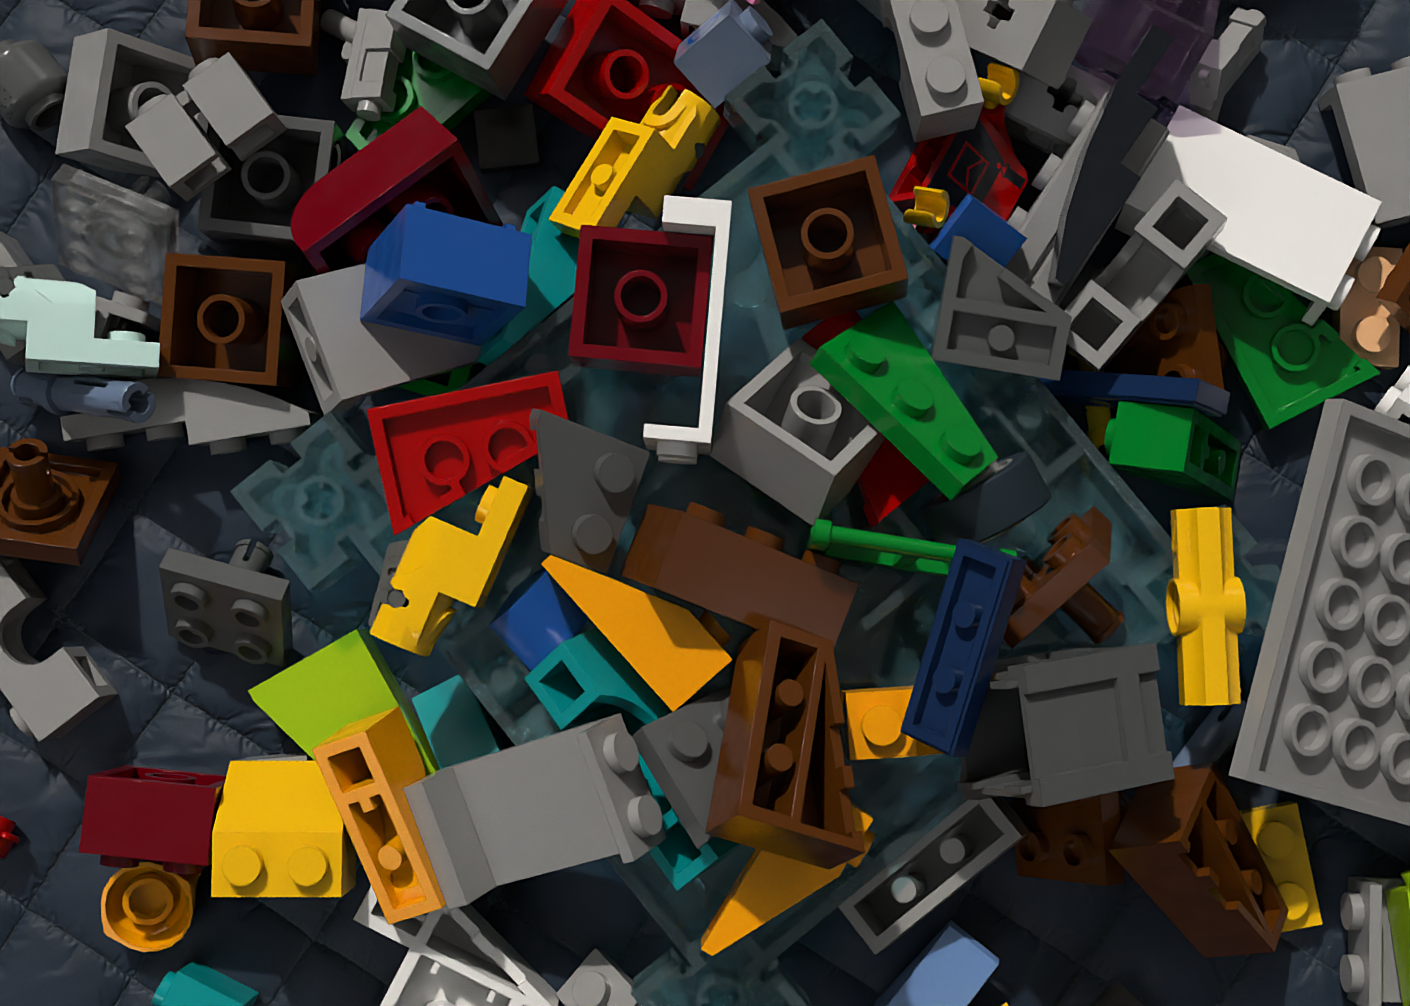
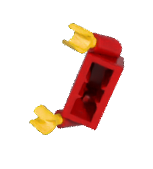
M990 62L987 66V79L978 78L984 104L975 128L919 141L887 197L889 208L901 215L903 222L911 224L915 244L920 250L933 251L928 244L968 193L991 208L1006 221L1009 220L1015 211L1014 206L1028 182L1027 171L1016 157L1005 123L1006 105L1013 101L1019 88L1020 74L1017 69Z

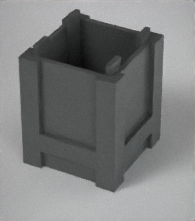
M1144 643L1109 648H1089L1088 645H1071L997 658L967 757H961L963 772H959L960 781L957 782V789L962 790L963 799L983 800L1005 796L1025 798L1027 806L1046 807L1175 779L1171 751L1166 750L1156 671L1160 670L1157 644Z

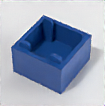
M415 201L412 205L406 204L367 249L360 320L481 346L526 307L532 234L516 231L515 225L507 223L500 227L427 209L426 203Z

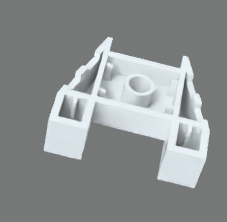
M370 886L353 920L409 948L380 1006H559V998L555 995L557 992L470 904L449 910L447 905H445L442 909L388 925L372 886Z

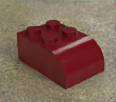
M420 106L315 182L304 193L294 209L291 218V233L295 243L317 275L366 263L367 249L406 204L412 205L415 201L426 203L427 209L500 227L503 223L459 140L427 110Z

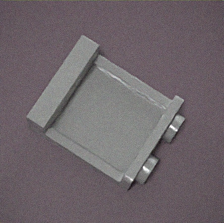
M1410 56L1390 65L1391 71L1371 75L1370 68H1360L1344 73L1334 78V87L1318 99L1321 112L1333 109L1355 189L1382 202L1371 224L1381 228V230L1410 222Z

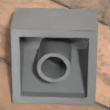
M110 28L74 37L55 155L110 171L162 178L125 126L137 118L139 108L151 98L171 93L176 96L185 90L182 85L189 81L188 76L196 67L193 57ZM200 111L194 117L207 134L208 120Z
M798 338L726 402L710 456L813 526L815 518L823 519L850 492L886 437L809 364L818 350Z

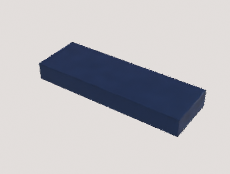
M1062 370L1060 381L1032 376L1030 386L1034 393L1062 404L1118 408V402L1124 401L1194 408L1204 416L1221 417L1222 414L1226 415L1230 392L1196 378Z
M958 539L901 726V733L948 756L967 757L1027 563L1026 560L973 540Z

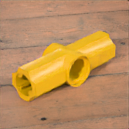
M1201 507L1171 510L1173 578L1169 580L1166 589V617L1170 633L1176 637L1179 705L1213 706L1241 704L1237 635H1240L1245 627L1246 599L1243 584L1240 578L1234 574L1231 508Z

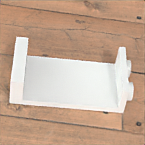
M1179 105L1167 126L1170 134L1126 200L1115 229L1131 236L1135 226L1173 181L1178 178L1228 218L1223 231L1207 248L1208 250L1310 299L1311 302L1301 321L1313 326L1326 307L1337 311L1355 278L1345 274L1352 259L1355 258L1362 262L1381 228L1371 224L1382 202Z
M664 195L663 232L713 236L714 255L699 428L644 424L643 439L647 450H657L656 455H658V461L697 464V454L710 455L732 201Z

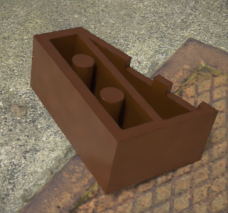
M689 502L686 512L647 503L619 575L755 629H760L768 621L773 620L831 639L834 649L859 585L838 576L841 563L805 550L801 560L781 552L785 542L784 539L748 526L744 536L723 528L727 518L726 515L694 502Z
M770 620L739 644L705 834L828 870L865 853L862 831H855L849 790L854 788L855 784L852 765L845 766L839 726L844 724L845 720L831 639Z
M1215 762L1174 767L1175 779L1139 786L1111 843L1109 852L1204 958L1275 952L1289 910Z

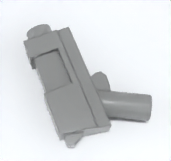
M360 8L357 21L334 9H328L320 19L321 29L345 42L341 56L348 63L341 100L353 112H356L357 116L361 119L379 121L382 112H394L397 95L393 92L398 64L404 63L407 47H405L386 18L385 14L387 11Z
M1237 8L1229 17L1228 27L1218 40L1211 39L1194 60L1189 86V104L1196 106L1195 113L1217 123L1225 94L1259 53L1260 45L1263 42L1264 27L1266 26L1265 15L1255 9L1247 11Z

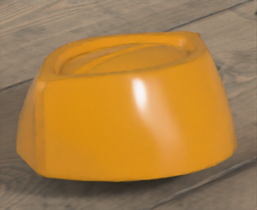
M154 860L139 862V866L134 868H121L109 879L103 889L101 899L103 932L106 936L122 945L141 952L160 951L173 946L184 936L192 922L197 882L201 873H168L163 871L164 861Z

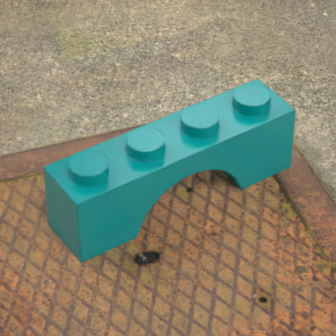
M597 627L561 642L524 678L561 731L621 713L628 733L633 736L641 727L671 713L662 699ZM638 751L639 764L651 796L660 807L662 825L667 836L666 840L648 852L676 891H678L720 863L742 844L714 837L706 845L697 849Z

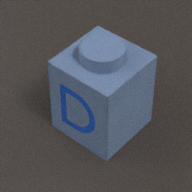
M729 0L678 45L673 63L715 109L771 61L773 44L769 39L773 36V33L763 17L754 8L749 6L743 10L735 0Z

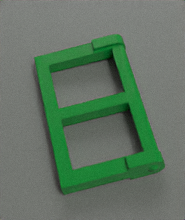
M815 518L813 527L807 537L805 550L832 559L947 577L957 545L833 526L830 520ZM999 548V549H998V550H1000V551H1002V552H1005V553H1008V554H1010V555H1013V556H1016V557H1017V551H1016V550H1010V549H1004V548Z

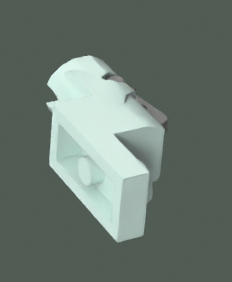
M54 264L0 267V344L15 347L16 340L26 341V372L150 379L156 378L159 369L160 343L145 342L146 336L144 334L131 331H112L107 333V339L94 338L96 290L81 283L65 281Z

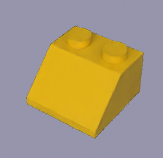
M230 761L212 831L211 897H342L356 886V850L317 761Z

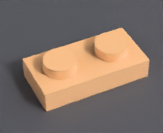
M1371 247L1362 262L1353 258L1345 274L1355 278L1339 309L1332 312V328L1340 334L1338 337L1361 359H1367L1378 370H1392L1399 367L1400 323L1376 297L1383 287L1387 276L1402 256V248Z

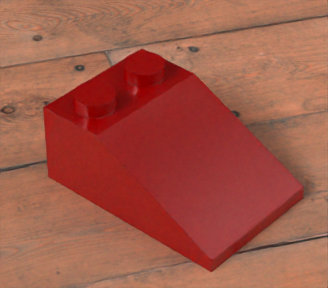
M576 0L523 94L571 128L595 141L598 140L611 117L640 124L650 106L662 96L670 85L678 92V98L683 90L687 89L712 106L673 63L678 45L683 41L627 0ZM744 85L714 109L720 116L721 123L704 148L703 155L698 158L695 166L690 171L683 187L685 191L692 192L749 90Z

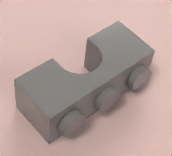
M876 0L883 28L892 26L896 38L901 67L899 88L914 143L974 129L984 104V98L957 1Z
M1176 178L1135 226L1130 239L1112 262L1094 281L1091 279L1065 309V312L1072 316L1066 348L1093 370L1102 372L1223 231L1228 218Z
M0 555V690L13 706L9 711L12 720L25 735L31 738L36 737L39 742L59 739L118 695V692L83 646L62 647L43 662L34 659L27 653L21 639L23 622L33 609L48 598L17 557Z

